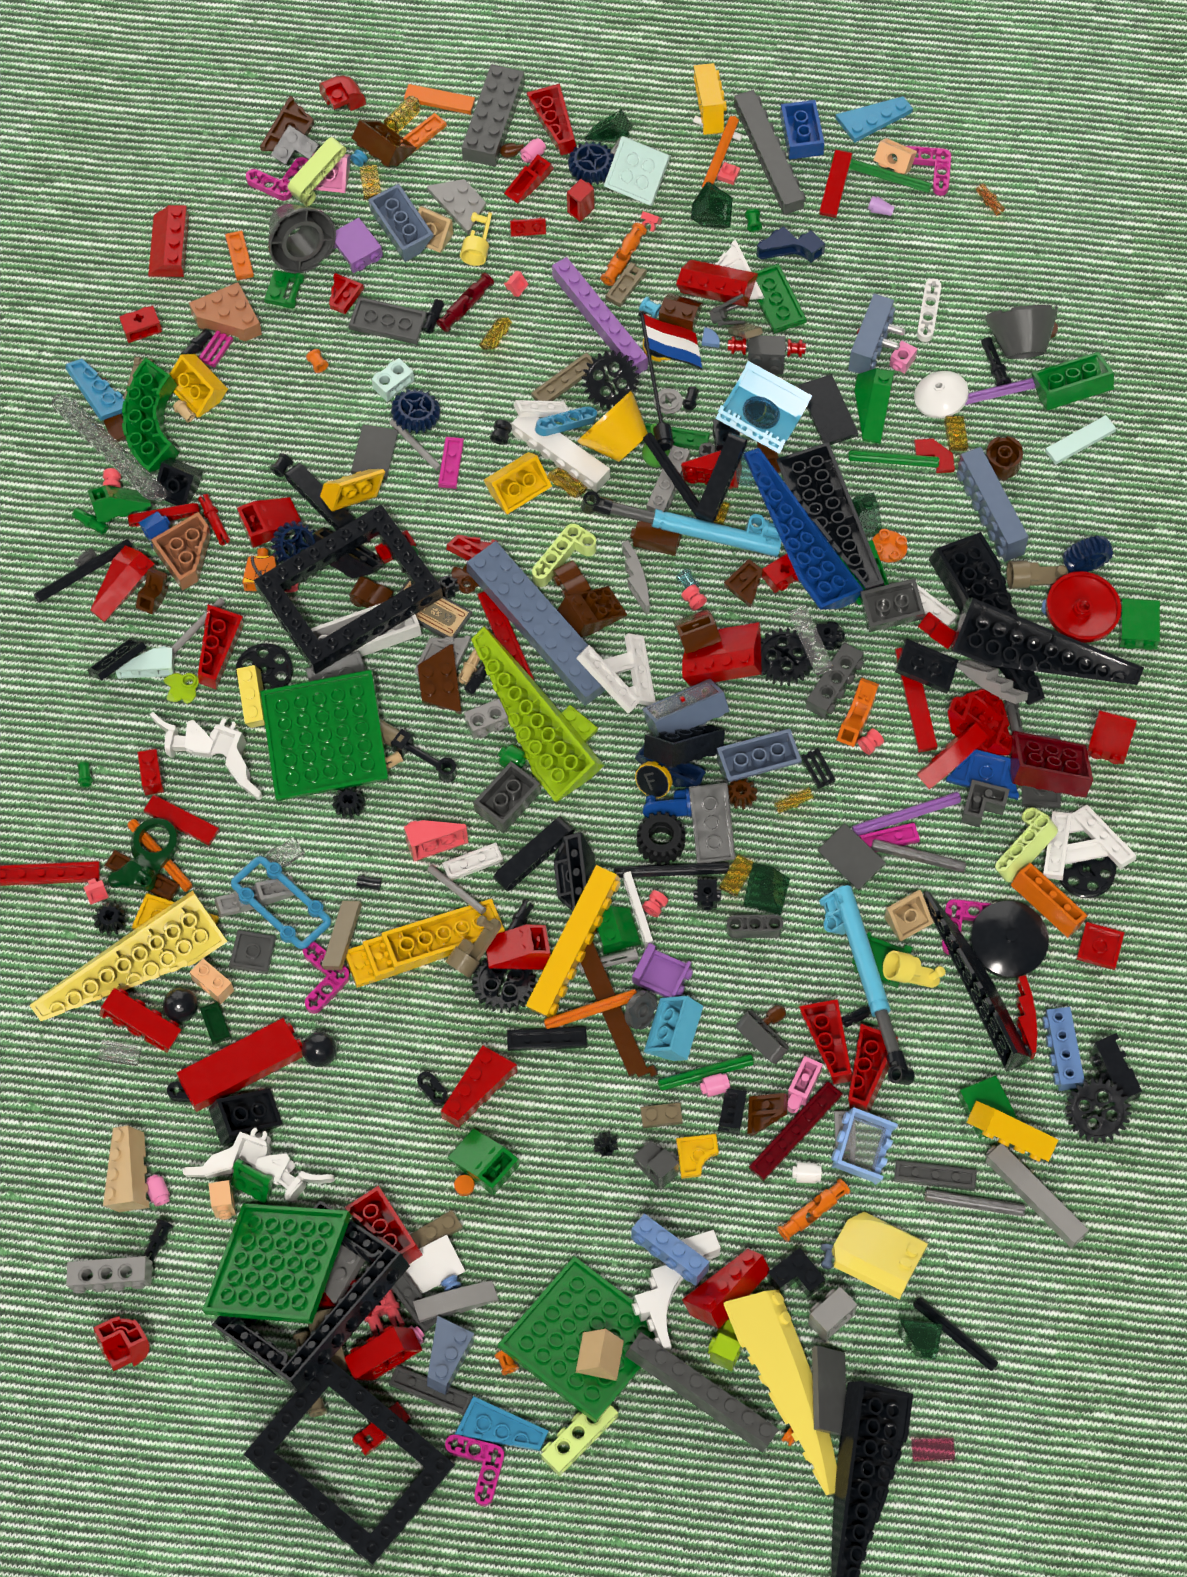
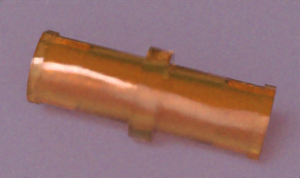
M984 183L980 184L983 191L977 187L976 192L983 198L984 204L989 206L996 216L1000 215L1001 213L997 208L1004 212L1005 207L997 200L995 193H992Z

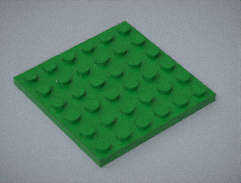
M372 670L260 691L276 801L389 780Z
M243 1203L202 1309L204 1314L312 1324L351 1218L350 1212L345 1210Z
M574 1256L503 1337L497 1347L596 1423L641 1370L640 1366L625 1356L637 1336L642 1332L653 1340L655 1335L653 1331H649L646 1320L640 1321L639 1315L635 1316L632 1309V1304L634 1303L632 1299ZM667 1327V1332L669 1336L672 1330ZM607 1329L624 1341L617 1381L576 1373L584 1332Z

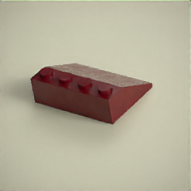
M1013 731L1010 770L1013 784L1086 798L1093 782L1086 745Z

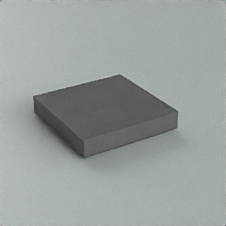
M238 930L229 967L268 974L277 939L276 936Z

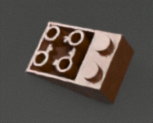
M609 586L565 596L557 609L580 637L592 635L627 616L626 611Z
M708 609L673 621L686 654L721 641L715 620Z

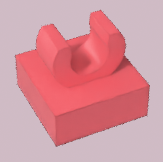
M724 162L717 175V180L734 185L740 173V167Z
M644 211L642 212L641 218L645 220L642 222V225L646 228V225L650 223V231L654 232L656 229L655 224L660 225L662 218Z
M515 271L504 285L507 290L511 291L513 296L519 297L529 284L520 271Z
M95 878L88 880L89 885L85 886L84 890L90 905L109 898L102 880L96 882Z

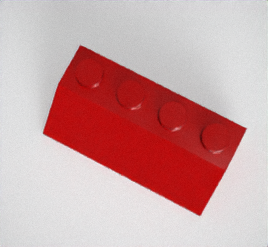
M168 205L153 216L149 277H184L189 224L186 205Z
M690 260L681 268L676 285L680 293L721 302H727L743 294L744 297L732 304L747 307L758 274Z

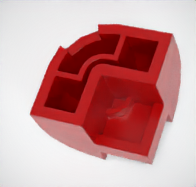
M340 75L319 83L320 94L326 104H331L334 110L346 104L350 111L366 105V99L362 91L351 77Z
M119 1316L93 1327L99 1347L113 1371L130 1363L136 1366L149 1353L148 1339L135 1319H120Z

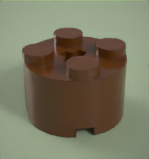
M996 437L987 446L986 457L997 478L1003 481L1015 476L1019 472L1023 459L1022 445L1013 437Z

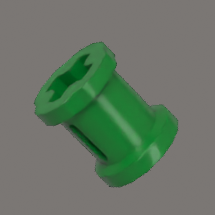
M749 209L745 212L749 232H758L762 229V223L759 218L760 211L758 209Z

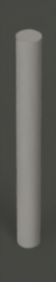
M391 419L389 423L393 428L398 430V433L436 471H439L441 465L406 429L402 431L401 426H397L396 421Z
M219 598L212 606L220 608L225 602L222 598ZM207 611L171 647L174 654L205 624Z
M433 865L428 867L427 871L477 912L481 915L486 912L484 906Z

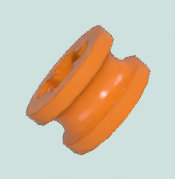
M791 1427L781 1440L788 1442L789 1447L795 1442L791 1435L794 1433Z

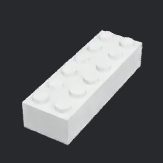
M378 605L311 628V630L320 641ZM416 615L411 616L353 652L359 651L361 657L421 636V629Z

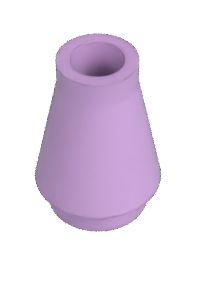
M872 196L867 209L871 213L891 216L895 206L890 205L878 196Z

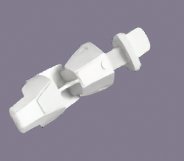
M154 712L150 713L153 721L166 732L165 752L169 757L174 758L176 751H186L190 754L205 757L223 754L226 757L225 765L239 786L257 800L262 799L261 791L250 782L251 774L242 759L247 742L243 734L238 729H235V722H232L231 726L225 727L227 720L225 718L222 719L220 725L217 724L210 736H208L194 720H190L187 722L186 736H179V731L175 725L164 722Z
M257 1128L252 1129L250 1135L239 1132L231 1148L212 1155L203 1166L185 1167L183 1169V1174L186 1177H206L208 1179L233 1173L234 1163L239 1158L267 1176L269 1174L274 1177L273 1184L282 1185L287 1189L285 1199L288 1201H295L306 1188V1182L323 1184L335 1181V1176L331 1174L312 1175L301 1171L296 1178L290 1173L295 1168L294 1162L290 1160L287 1154L271 1155L270 1136H267L266 1131L263 1132L262 1137L261 1133L256 1134Z

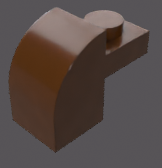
M154 568L147 570L145 586L137 595V609L149 614H153L158 610L168 590V586H166V573Z

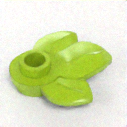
M174 673L163 680L166 685L171 687L167 694V701L178 702L183 700L185 704H189L195 699V689L199 685L196 675L192 673L184 675ZM189 681H192V682H193L192 684L187 685V682H189Z

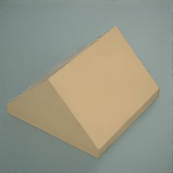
M420 206L418 212L434 235L426 247L442 253L454 234L452 219Z
M921 890L886 908L884 919L899 941H903L933 924Z
M607 1329L584 1332L576 1373L617 1381L624 1341Z

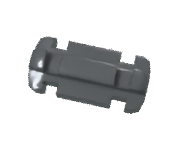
M89 548L88 552L85 551L79 555L78 559H74L77 567L92 560V557H96V553L92 548Z

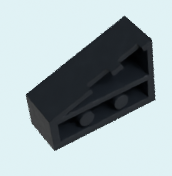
M1115 1033L1095 1042L1089 1059L1092 1066L1099 1071V1078H1103V1083L1106 1084L1109 1079L1111 1080L1110 1086L1112 1087L1118 1083L1116 1090L1124 1089L1121 1095L1122 1097L1129 1096L1125 1100V1103H1129L1138 1099L1142 1090L1133 1069H1129L1124 1060V1057L1127 1055L1124 1050L1120 1051L1116 1042L1119 1037Z

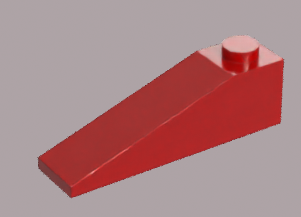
M125 545L113 558L90 611L105 623L146 579L147 570L154 568L155 563L141 551Z

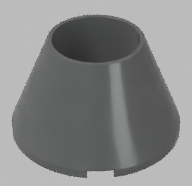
M285 204L272 213L269 220L268 248L273 262L280 269L290 273H304L318 267V263L325 257L328 258L332 252L336 241V230L330 217L323 211L296 204ZM301 226L294 235L289 236L294 229Z
M1052 305L1012 307L1010 311L1003 313L1002 310L989 313L985 316V320L1007 359L1037 357L1046 354L1058 314V307L1055 306V309H1052Z

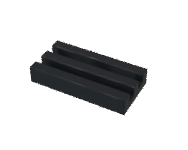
M818 748L813 752L809 751L806 755H801V760L817 789L835 782V778ZM814 756H816L817 759L819 760V762H820L822 768L824 769V771H825L827 777L829 778V780H827V778L825 777V775H824L822 769L820 768V766H819V764H818V762H817V760L815 759ZM807 759H811L813 765L815 766L818 774L820 775L823 781L822 783H820L819 779L817 778L814 770L812 769Z

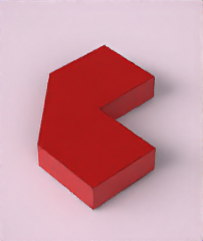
M934 439L914 440L915 455L939 457V467L935 468L936 473H952L955 471L954 458L951 451Z

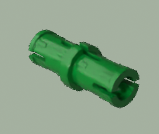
M79 507L73 511L72 518L82 522L85 527L91 528L101 535H105L108 531L109 525L103 522L98 523L95 515L89 514Z

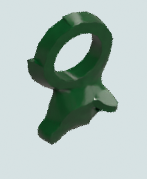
M159 818L146 820L135 828L130 840L134 858L129 860L120 869L109 873L108 884L111 888H130L150 891L154 888L158 873L173 857L179 845V836L176 828L168 820ZM154 827L166 829L170 837L167 846L163 850L148 852L142 848L141 839L146 831Z

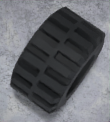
M657 812L655 816L652 813L649 814V819L645 817L642 823L639 824L637 830L638 851L640 854L643 853L642 857L645 860L649 859V863L657 862V865H661L662 862H665V865H667L670 860L674 862L677 860V856L680 857L682 855V851L685 848L684 826L682 827L680 820L676 821V816L670 817L667 812H665V815ZM663 832L668 834L672 840L667 844L658 845L652 842L650 837L655 833Z

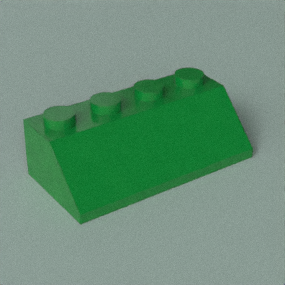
M1099 351L1032 372L1039 400L1046 410L1114 390V372Z

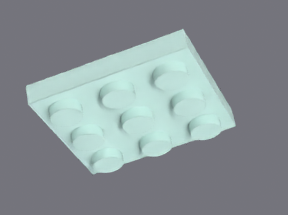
M622 136L604 187L653 206L671 155Z

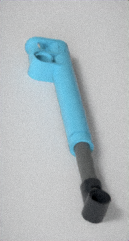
M594 491L585 493L581 502V510L586 514L594 512L608 516L614 514L651 523V527L661 528L662 530L774 557L778 556L782 541L774 523L769 522V520L764 519L759 514L750 516L745 530L667 511L663 512L655 509L653 512L613 502V499L601 497Z
M849 885L841 886L819 900L820 905L824 906L826 912L823 924L824 929L827 932L847 935L871 1014L877 1018L888 1053L886 1056L890 1068L888 1079L895 1084L910 1085L914 1081V1071L908 1068L904 1053L899 1049L888 1014L891 1009L887 1002V996L852 887Z

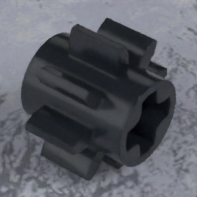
M450 575L440 577V582L438 583L442 587V594L445 599L455 597V592L459 591L457 578L454 579Z
M610 1131L599 1132L598 1138L593 1139L594 1151L600 1152L601 1157L612 1156L614 1150H618L617 1136L612 1137Z

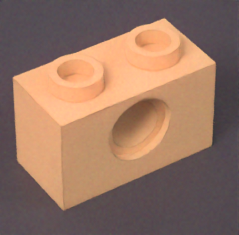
M885 138L880 141L873 161L878 162V165L881 167H889L894 169V172L906 174L911 170L917 151ZM892 154L897 156V161L893 160Z
M202 959L189 972L192 981L219 1002L220 1005L234 992L232 983L205 959Z
M229 1180L209 1183L211 1207L215 1217L226 1220L236 1215L234 1192Z

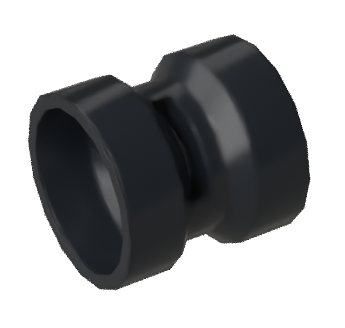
M496 420L490 440L496 444L505 445L508 442V434L511 432L512 425L505 420Z

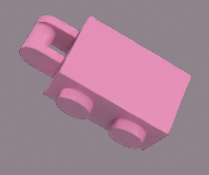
M804 1056L788 1090L787 1110L790 1113L798 1112L801 1105L805 1106L822 1072V1063Z

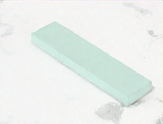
M1105 415L1047 447L1045 452L1056 465L1116 432V427Z

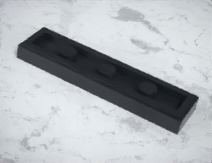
M586 1027L507 1030L508 1051L587 1048Z

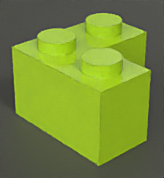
M727 1320L725 1325L718 1329L717 1338H712L708 1347V1354H710V1362L733 1371L743 1348L738 1342L730 1320Z

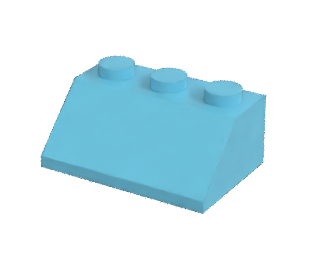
M689 996L660 998L644 1052L671 1061L687 1060L703 1005Z

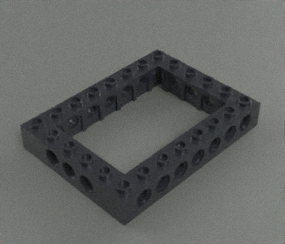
M382 505L370 510L254 579L256 590L315 674L443 598L442 587ZM379 535L382 545L387 547L392 559H395L400 565L402 573H405L410 579L411 586L319 641L284 591L292 589L291 587L302 580H307V577L319 570L322 571L325 566L334 561H339V558L349 552H354L357 547L366 542H371L372 538Z
M321 1200L314 1207L317 1209L334 1210ZM349 1220L341 1245L370 1263L371 1266L365 1269L366 1272L361 1278L352 1284V1288L342 1299H339L336 1307L329 1315L324 1317V1321L318 1328L310 1333L311 1336L306 1342L296 1349L297 1352L292 1358L285 1351L281 1352L271 1341L267 1342L257 1331L254 1333L250 1329L258 1319L219 1316L212 1323V1326L224 1339L300 1394L410 1267L401 1253L351 1220Z
M331 1359L301 1394L296 1392L243 1454L245 1459L372 1567L455 1467L453 1462ZM328 1387L335 1392L338 1398L340 1396L351 1405V1409L361 1413L369 1424L372 1423L383 1432V1436L393 1440L401 1451L404 1450L413 1457L416 1464H421L424 1467V1470L371 1534L274 1452L282 1446V1442L291 1431L294 1432L296 1425L304 1415L310 1413L311 1407L319 1398L321 1399L324 1396L325 1390Z

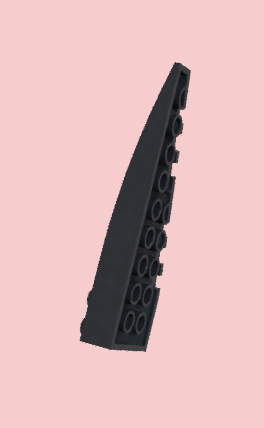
M829 442L776 459L787 487L866 591L885 585Z
M967 598L951 650L985 665L1138 685L1144 667L975 598Z
M928 891L924 892L923 897L932 920L949 951L948 953L1005 1071L1007 1072L1027 1064L1031 1056L1030 1049L1027 1044L1024 1045L1021 1039V1030L1019 1027H1015L991 978L951 918Z

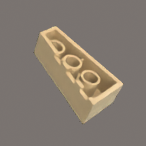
M130 1126L113 1128L103 1206L117 1212L150 1208L149 1201L146 1200L148 1184L145 1183L147 1166L144 1165L143 1159L146 1156L144 1132Z

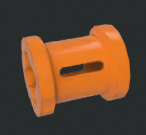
M314 349L306 355V359L313 365L315 373H321L327 369L329 364L322 358L319 349Z
M499 1351L494 1355L499 1360L502 1375L511 1374L519 1369L518 1364H515V1361L503 1351Z

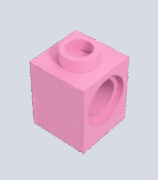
M901 341L899 349L895 350L891 355L889 366L905 374L916 359L917 348Z

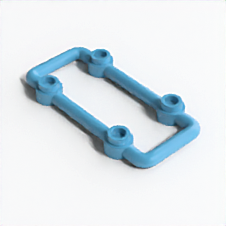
M258 856L231 880V887L238 893L239 901L244 905L250 904L280 932V938L283 942L292 943L298 949L307 948L331 925V918L323 911V904L318 900L312 901L282 873V867L277 862H270L265 857ZM259 864L266 868V874L270 879H278L308 907L310 916L319 917L324 921L303 941L296 937L295 929L292 926H284L254 898L252 889L248 887L243 888L238 884Z

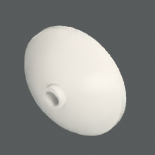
M938 371L927 375L919 382L915 389L914 400L918 410L924 415L931 418H946L956 414L964 407L968 399L969 390L966 381L957 373Z

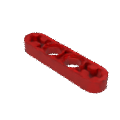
M190 503L135 513L127 518L130 527H139L140 521L157 511L162 516H166L169 521L189 518L197 512L200 513L197 503Z

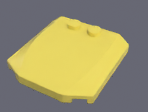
M862 1212L848 1219L832 1248V1255H834L835 1259L833 1264L835 1268L900 1300L929 1243L866 1212Z

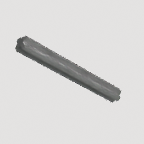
M876 839L872 842L871 849L873 851L962 873L966 869V862Z
M930 1189L925 1191L924 1199L929 1202L1021 1217L1025 1214V1205Z

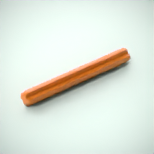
M730 116L702 184L704 191L712 190L739 122L736 116Z
M132 819L127 825L134 832L135 828L140 824L136 819ZM145 832L141 843L149 852L161 851L160 846ZM171 859L164 865L163 868L180 885L183 891L187 892L193 887L189 879Z
M633 989L544 1020L546 1029L556 1028L627 1004L637 991Z

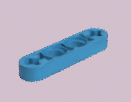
M586 406L540 418L536 422L535 432L541 436H549L593 424L597 417V411L592 407Z

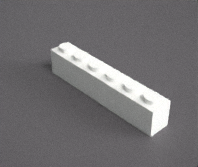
M518 416L512 422V433L517 439L525 441L531 449L539 451L545 459L553 461L559 469L567 471L573 479L581 481L587 489L597 492L609 480V467L561 433L549 436L538 435L535 432V426L540 418Z

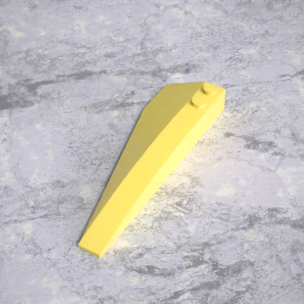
M192 890L69 975L31 1003L30 1007L40 1021L49 1019L89 1002L100 1000L108 996L113 988L126 990L169 972L177 971L185 966L193 965L225 944L227 940Z
M769 1290L726 1301L723 1304L739 1344L742 1348L746 1347L750 1354L747 1358L751 1365L755 1364L761 1374L758 1376L762 1384L764 1383L770 1389L768 1394L785 1424L789 1423L794 1431L791 1435L795 1442L799 1440L805 1451L802 1454L806 1461L808 1460L814 1466L812 1471L826 1495L835 1494L837 1464L829 1433L814 1430L813 1376L791 1321V1316L785 1306L783 1296L779 1290Z

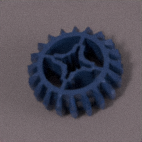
M586 141L585 145L579 143L578 148L574 147L573 152L570 153V158L568 159L569 171L572 177H576L577 182L582 179L590 184L596 183L598 185L599 181L604 183L613 162L614 154H611V149H608L607 145L602 146L601 142L595 144L592 141V143L588 144Z
M415 388L413 391L407 389L406 393L401 391L400 395H396L395 400L392 402L391 414L393 421H396L397 426H401L402 431L408 429L409 433L411 431H415L416 434L418 431L424 433L426 429L431 430L432 426L437 424L440 417V406L438 400H435V396H430L429 391L424 393L423 389L417 391Z
M292 521L290 524L288 522L284 523V527L279 526L278 531L273 533L275 538L271 539V542L275 545H272L270 548L276 550L272 554L273 557H279L276 562H285L315 544L313 538L315 530L309 531L308 524L303 527L302 522L296 524L295 521ZM287 533H295L292 539L284 540V536Z
M1090 536L1068 547L1067 551L1063 553V562L1071 573L1093 571L1109 562L1114 554L1113 548L1108 538L1104 536Z

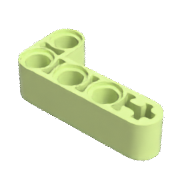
M333 137L328 138L288 184L290 193L306 207L310 206L316 198L313 190L343 158L346 153V147Z
M577 524L566 526L533 567L532 580L534 585L537 587L546 586L552 579V576H554L553 570L562 566L575 550L584 556L594 555L596 552V537Z
M1028 808L1023 812L1022 820L1028 828L996 862L995 868L1006 882H1013L1017 874L1029 863H1032L1058 833V828L1050 817L1036 808Z

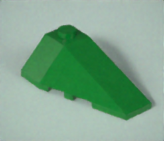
M875 368L857 374L854 394L857 402L862 441L881 444L894 371Z

